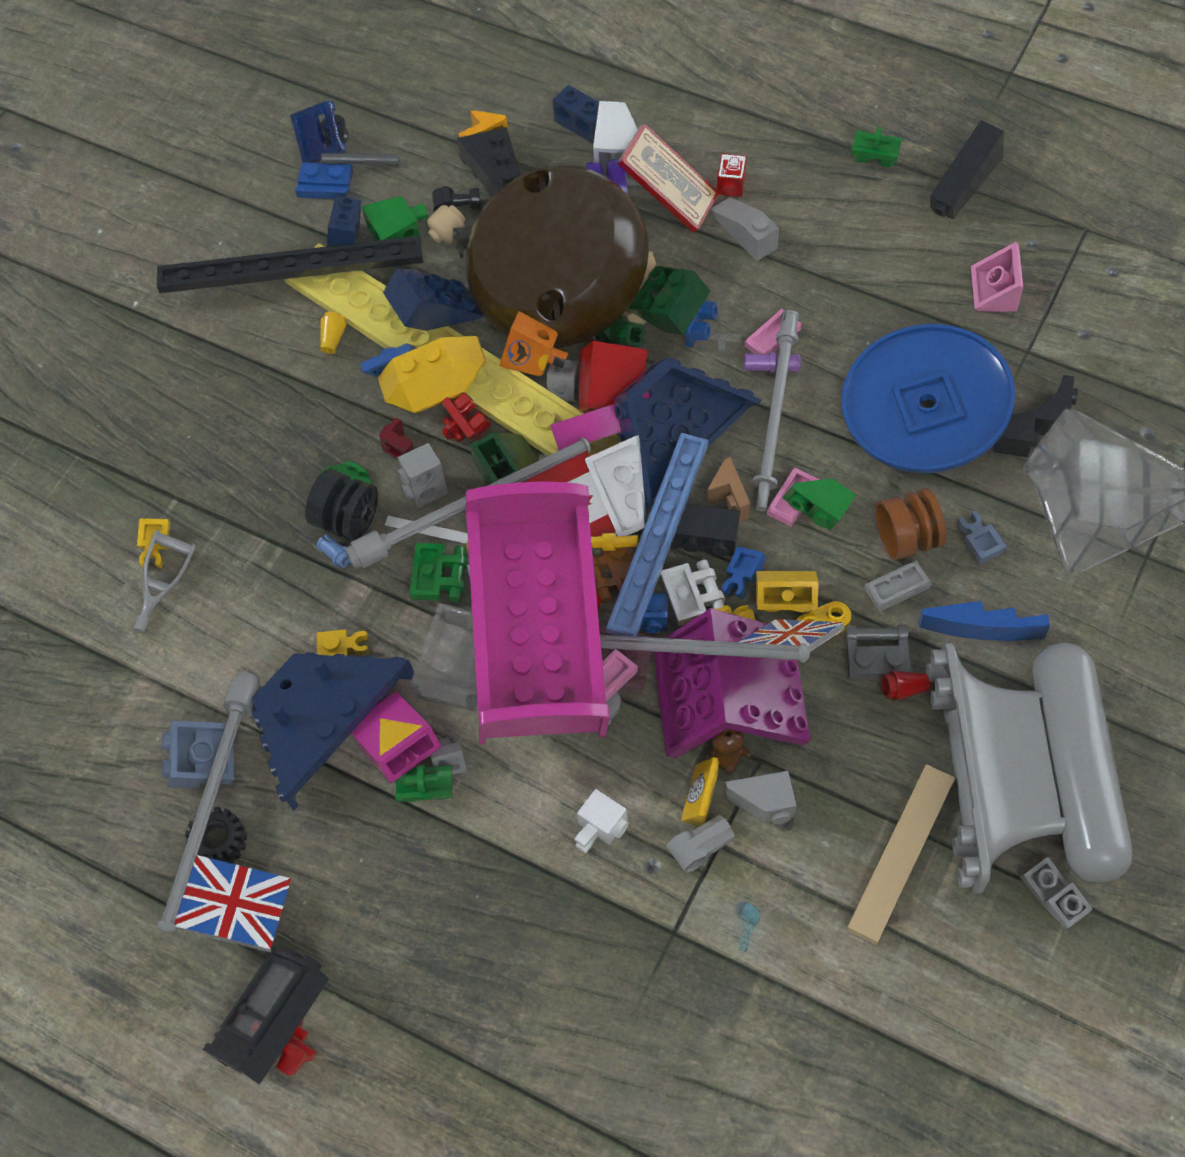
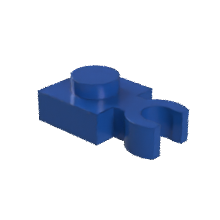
M737 546L726 570L731 578L727 579L722 587V591L726 596H730L731 591L738 587L736 596L740 600L746 597L747 582L756 583V571H761L767 559L763 552Z

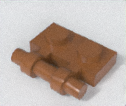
M631 547L616 548V551H603V548H600L602 556L594 557L593 555L595 587L599 591L602 603H608L612 600L610 592L617 590L618 594L620 593L634 556ZM607 568L611 578H603L601 570Z

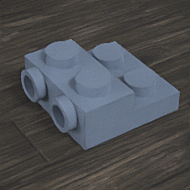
M171 720L168 732L163 731L162 750H168V760L162 761L161 778L167 779V787L199 788L201 783L207 784L226 723ZM234 744L221 784H232L234 781Z

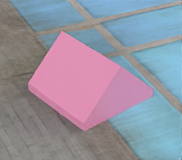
M1014 242L971 266L974 307L976 311L1017 312L1023 291L1019 244Z

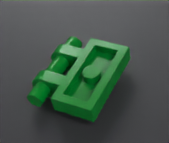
M416 543L409 594L411 600L440 601L441 590H448V600L459 602L465 586V581L462 578L463 570L467 567L466 548L455 546L454 554H445V544ZM444 567L452 568L451 577H443Z

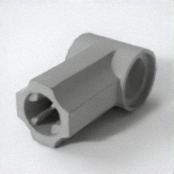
M719 814L692 832L690 830L681 832L670 840L667 848L683 871L690 873L703 865L709 855L735 840V835L727 820Z

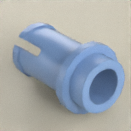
M325 534L324 538L321 537L318 540L317 549L331 558L333 565L344 568L351 563L345 551V548L348 546H342L329 534Z

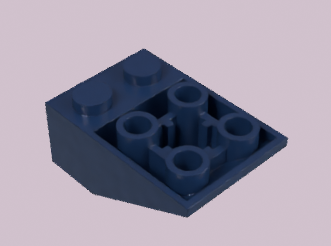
M398 267L383 291L386 299L406 327L428 331L481 319L483 316L473 298L465 290L466 287L462 282L456 279H444L436 274H424L413 268L408 270Z

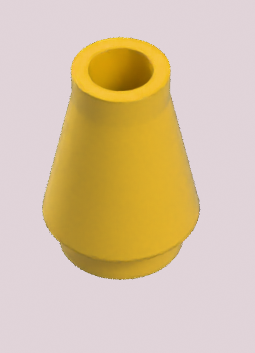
M326 312L324 317L320 319V351L327 354H334L336 352L338 343L347 326L345 317L342 314Z

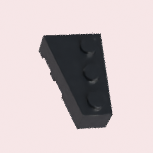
M507 127L457 138L460 159L472 170L473 176L484 185V189L490 197L504 185L521 176Z

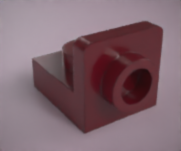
M396 417L390 424L384 426L379 435L383 452L398 460L397 457L414 450L412 441L404 436L403 425L400 419Z

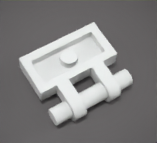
M707 560L699 561L696 564L699 571L693 573L688 563L662 570L660 573L678 626L685 625L706 611L705 607L710 606L713 609L725 606L723 592L718 590L715 582L717 579L715 571L709 567ZM697 585H704L707 593L700 595Z

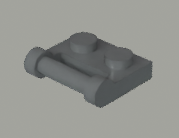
M907 624L897 625V628H856V625H846L849 679H882V676L889 674L891 670L911 672ZM856 640H897L898 646L857 647Z

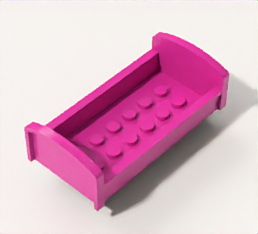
M519 482L485 486L466 491V528L469 551L479 745L486 744V738L585 732H599V738L606 737L610 717L609 706L606 705L588 511L589 490L587 485L567 482Z

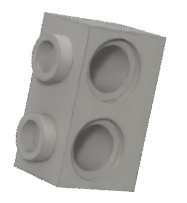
M429 443L397 457L400 465L397 474L403 484L401 488L408 501L413 499L416 506L420 508L448 494L442 464Z

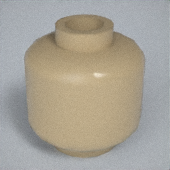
M442 205L427 220L430 228L428 234L438 244L441 241L451 244L465 230L464 221L466 218L453 205L450 207Z

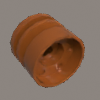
M923 488L917 490L916 493H906L904 501L896 496L876 502L875 518L877 529L886 552L893 560L915 555L917 547L924 552L930 550L931 547L938 548L945 545V520L940 505L930 489Z

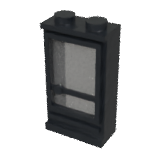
M272 946V954L267 956L220 1026L221 1030L215 1033L213 1042L211 1044L207 1042L202 1049L224 1066H229L240 1074L243 1073L259 1085L329 980L326 975L319 971L322 967L319 962L307 955L303 958V956L289 947L283 951Z

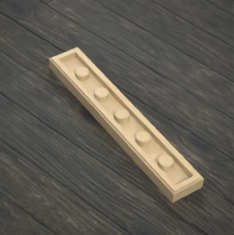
M925 765L847 927V931L875 945L878 944L953 785L955 777L932 766Z

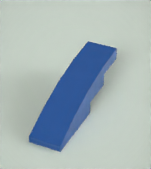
M982 601L924 608L921 610L918 621L919 628L978 640L1019 641L1044 639L1050 627L1047 614L1017 618L1015 608L984 612Z

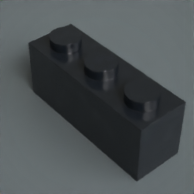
M686 504L670 547L682 548L688 552H712L718 556L734 555L740 524V511Z

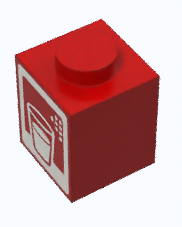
M721 153L717 175L718 195L743 196L747 156Z

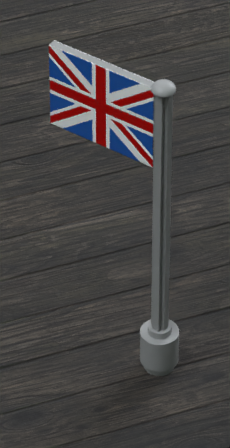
M776 619L739 642L600 635L601 648L791 659L800 660L801 663H804L808 660L810 651L842 631L844 623Z
M240 672L231 680L223 704L229 717L162 920L157 922V927L164 933H173L175 930H180L270 952L291 878L197 855L241 719L252 715V711L255 708L253 697L261 689L259 685L260 680L257 676L248 672Z

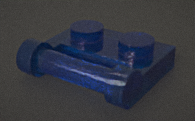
M325 101L290 115L302 162L315 163L320 161L321 153L343 154L346 152L345 143L341 142L333 112L335 111L333 101ZM324 114L332 144L330 146H326L318 115Z

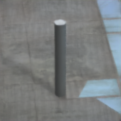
M321 153V164L398 165V154Z

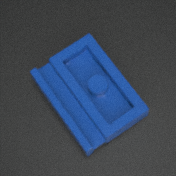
M302 162L297 181L298 186L295 189L297 197L335 199L336 196L348 197L347 192L349 191L353 174L352 165Z

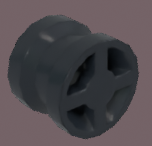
M337 114L324 117L320 125L324 133L325 143L331 147L344 145L349 138L345 119Z

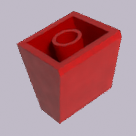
M593 341L579 351V412L588 413L615 404V398L645 371L647 350Z

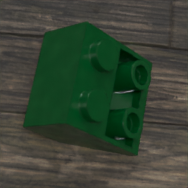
M655 266L628 309L633 314L664 332L684 335L709 295L710 290L694 270Z
M493 432L469 444L473 463L487 485L539 461L525 438L518 434Z

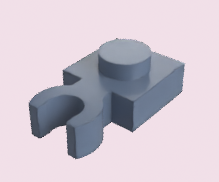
M973 511L971 514L973 524L967 523L963 517L959 518V530L969 534L965 537L964 542L979 564L1005 553L1006 544L991 524L986 527L981 525L982 517L977 511Z

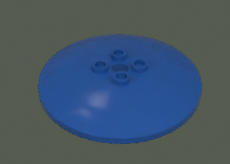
M943 324L909 326L893 331L876 340L852 364L842 390L844 420L849 433L861 449L887 466L917 473H933L955 469L986 453L995 445L1007 429L1015 404V386L1012 373L999 351L975 333ZM925 400H932L936 403L931 408H923L920 405Z

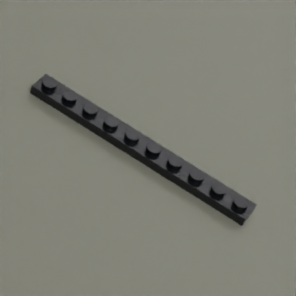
M421 236L162 265L157 266V289L159 293H169L424 263Z

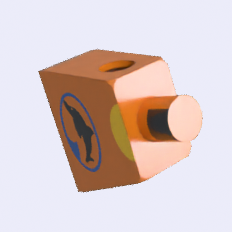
M518 312L510 329L499 366L542 376L548 363L563 368L569 353L554 347L558 335L555 330L522 312Z

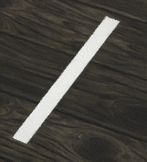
M388 516L385 525L401 528L413 521ZM431 526L418 532L465 544L468 541L467 533L437 526Z

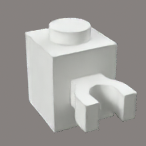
M595 789L577 812L578 823L584 828L575 837L574 840L577 842L575 846L586 854L597 837L607 844H610L615 837L619 839L629 824L627 822V809Z

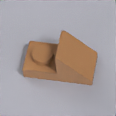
M731 457L723 461L707 490V504L726 499L728 509L740 511V521L749 519L750 502Z

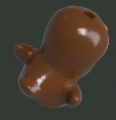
M726 729L712 737L713 748L707 751L705 760L713 757L718 758L719 766L724 772H734L742 756L751 757L750 751L742 746L744 743L743 733Z

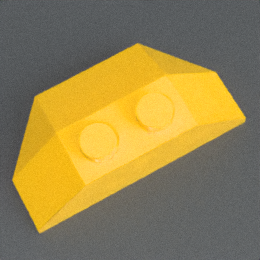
M477 336L442 337L392 358L378 376V380L386 403L417 414L441 404L446 397L453 399L464 392L466 393L475 380L480 368H483L486 359Z

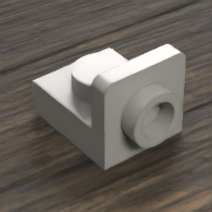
M566 360L563 368L550 364L547 372V390L562 400L573 401L575 397V382L579 373V361Z

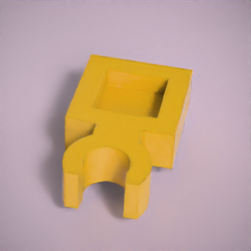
M139 519L137 546L139 549H145L139 557V563L142 568L155 531L160 530L159 533L167 536L170 535L171 523L169 519ZM155 543L150 558H156L155 566L157 569H161L163 558L159 552L160 550H168V548Z
M346 629L317 632V654L331 656L334 654H344L349 656V653H355L358 656L368 655V646H358L359 642L369 640L368 633L366 631H358L348 637Z

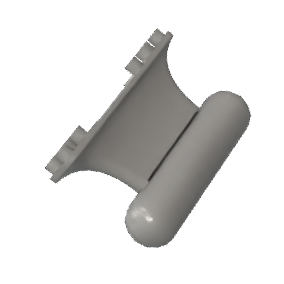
M1061 642L1049 645L1033 661L1032 677L1035 691H1022L995 687L972 676L961 664L952 643H944L941 649L931 650V663H927L926 666L929 682H935V691H931L930 695L932 710L943 709L945 725L948 728L963 825L958 826V837H953L952 841L954 856L963 857V868H958L957 870L959 888H971L973 894L983 893L990 880L991 866L1002 853L1021 842L1037 837L1062 834L1066 860L1072 872L1083 880L1102 884L1118 879L1125 874L1132 864L1133 848L1096 667L1089 652L1077 644Z

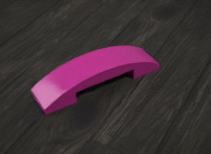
M650 393L643 394L642 396L648 399ZM615 404L550 425L558 451L579 442L581 437L591 442L621 432L619 420L614 413Z

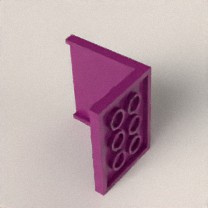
M710 608L665 638L739 642L767 624ZM654 651L666 757L677 758L726 729L801 746L811 741L798 660Z

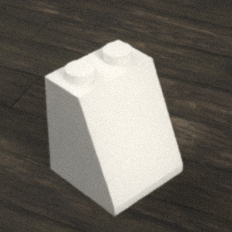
M599 101L593 154L594 162L599 161L602 164L605 176H607L608 161L621 158L638 130L625 102ZM625 172L627 185L641 186Z

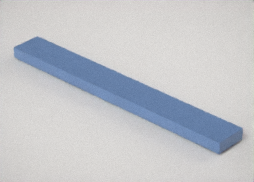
M684 433L680 434L606 626L607 633L617 636L637 637L708 447L707 439Z

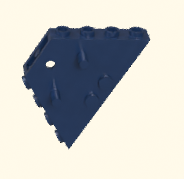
M669 357L653 363L615 398L616 404L614 406V413L619 420L621 428L620 443L639 435L646 509L653 505L652 500L658 494L681 433L707 439L709 447L748 408L759 404L762 399L754 397V393L750 390L733 388L726 380L707 377L704 371L697 368L688 369L681 366L679 360ZM648 390L650 396L648 399H645L642 395Z
M314 652L293 654L254 695L253 701L256 709L252 711V715L258 728L262 727L264 734L259 735L264 750L266 752L270 751L271 759L267 760L272 775L278 777L280 784L275 785V788L282 803L287 801L294 811L299 806L295 795L398 680H412L415 677L416 673L409 660L402 657H392L391 659L376 658L371 655H364L362 657H350L344 654H334L333 656L319 655Z

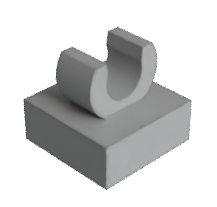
M449 737L439 739L438 741L442 747L431 754L433 766H451L452 775L467 771L460 742L451 744Z

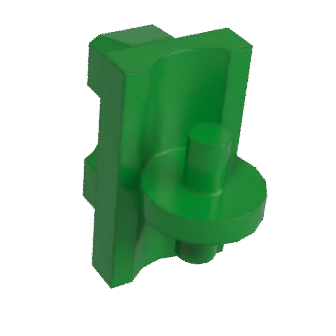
M877 126L876 133L856 130L851 155H855L856 162L866 163L869 161V158L878 159L881 166L892 167L894 162L897 163L902 138L882 135L883 127Z
M418 765L417 768L410 769L395 780L396 802L453 798L451 766L425 767V765Z

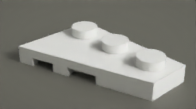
M639 435L585 459L618 536H627L645 528L647 522Z

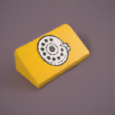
M713 757L695 766L681 818L683 823L699 827L706 823L719 772L718 758Z

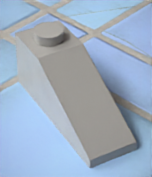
M731 197L710 208L709 213L756 261L778 249L779 228L762 211Z

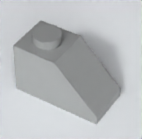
M788 771L726 782V799L764 823L772 821L773 824H782L795 817L797 805Z

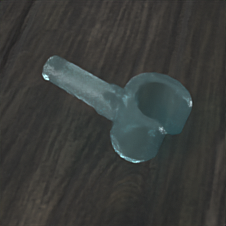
M750 903L745 904L739 915V918L747 923L739 946V950L744 952L747 951L751 934L761 917L759 909Z

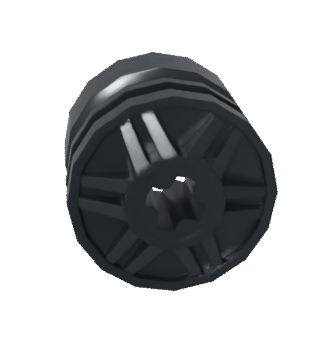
M333 469L324 470L313 484L305 508L307 523L328 532L333 530L334 534L341 537L344 536V538L351 541L362 537L370 527L378 505L377 487L367 482L364 483L359 479L351 480L350 476Z

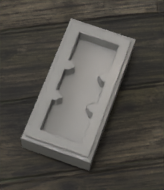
M917 560L865 584L864 590L877 610L881 612L931 588L932 582Z

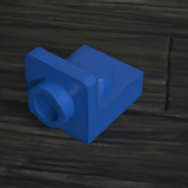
M652 594L639 631L647 633L668 631L667 594Z

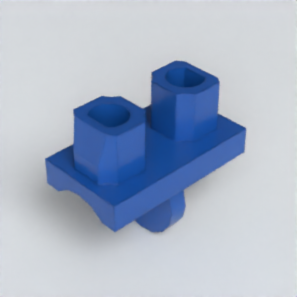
M704 301L684 334L686 337L685 347H693L696 340L708 341L711 327L710 323L703 322V319L716 320L718 315L716 302Z

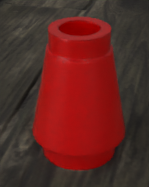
M891 670L889 674L882 676L881 687L886 699L891 698L893 701L922 692H928L930 682L926 673L920 674Z

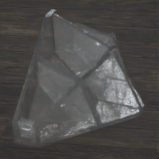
M1065 409L1039 442L1023 467L1036 490L1052 533L1062 568L1066 572L1079 574L1185 523V469L1079 411Z

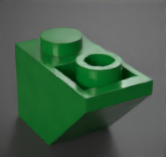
M833 478L794 483L782 498L793 509L802 511L812 518L816 525L830 531L841 520L856 494Z

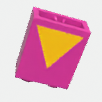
M397 691L377 704L351 733L359 749L390 783L442 747L431 726Z

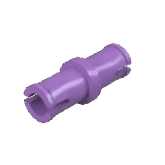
M769 352V354L745 353L744 371H768L769 374H775L779 354L775 352ZM800 354L790 355L788 371L799 372L801 365Z

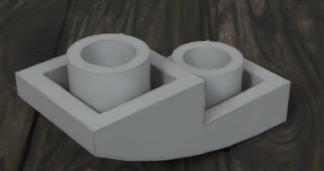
M1049 857L1043 858L1019 876L1038 901L1066 929L1093 910L1073 882L1067 883Z

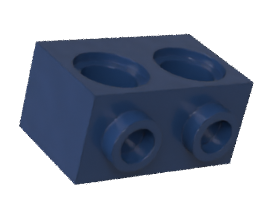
M567 85L552 100L554 121L589 142L594 143L599 102Z
M335 197L327 230V246L356 243L360 228L362 200L351 197Z

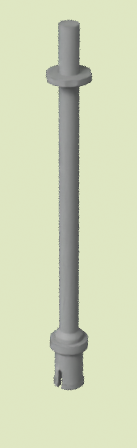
M793 310L782 312L780 331L776 334V342L780 345L762 467L760 475L753 477L752 485L758 488L755 510L759 512L767 510L769 491L777 488L778 481L772 477L791 347L798 342L796 331L799 313Z

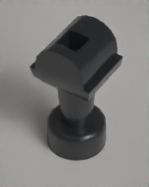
M442 186V188H437L432 192L434 213L442 205L459 207L470 204L471 209H481L479 188L469 189V194H455L454 190L448 186Z

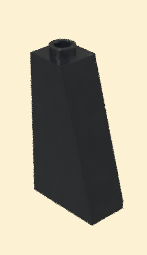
M982 120L979 122L930 195V208L934 213L951 219L956 217L1003 158V130Z

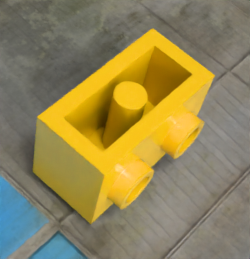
M756 571L757 610L766 612H777L780 610L808 612L810 610H818L819 581L816 571Z

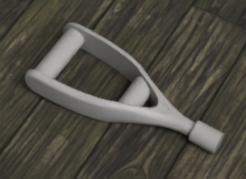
M160 530L155 531L143 566L142 586L144 601L141 615H138L133 627L135 631L145 632L150 620L148 617L153 608L179 582L196 547L194 543L191 545L159 533ZM155 543L188 555L180 572L170 584L147 576L148 563ZM149 589L159 592L160 594H158L157 596H151L149 593Z

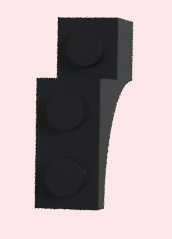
M1063 375L1057 393L1043 406L1032 411L1012 414L1007 429L995 443L993 452L1028 457L1031 446H1037L1039 435L1065 439L1068 428L1074 427L1076 412L1071 411L1072 405L1076 404L1078 388H1074L1075 376Z

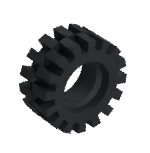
M214 807V812H211L197 854L198 856L231 864L234 863L232 861L234 856L237 859L242 856L239 850H245L246 844L244 840H247V834L238 817L234 813L232 814L229 809L225 808L222 811L220 807ZM190 821L188 824V827L190 829H192L194 823L192 821ZM215 828L227 830V840L223 845L217 848L206 846L205 837L211 830ZM191 830L185 831V837L187 839L189 838Z

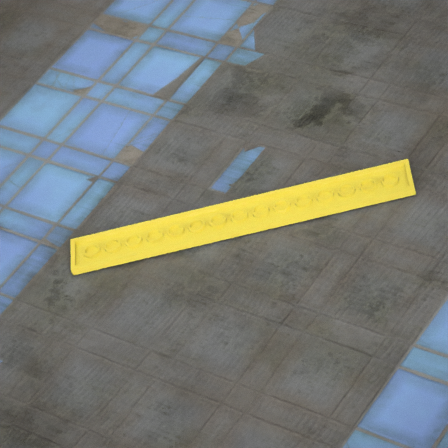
M318 243L314 248L325 247V246H323L322 244ZM362 270L284 279L286 284L327 311L342 314L345 317V323L385 349L397 348L406 343L415 347H421L442 337L463 336L449 326L428 331L404 326L383 294L386 286ZM482 348L486 363L483 368H480L475 380L466 392L476 403L477 406L475 408L513 434L522 435L527 443L545 455L550 456L558 452L550 425L584 413L579 412L578 409L519 371L499 366L501 360ZM613 434L589 442L591 445L590 456L619 444L620 436Z

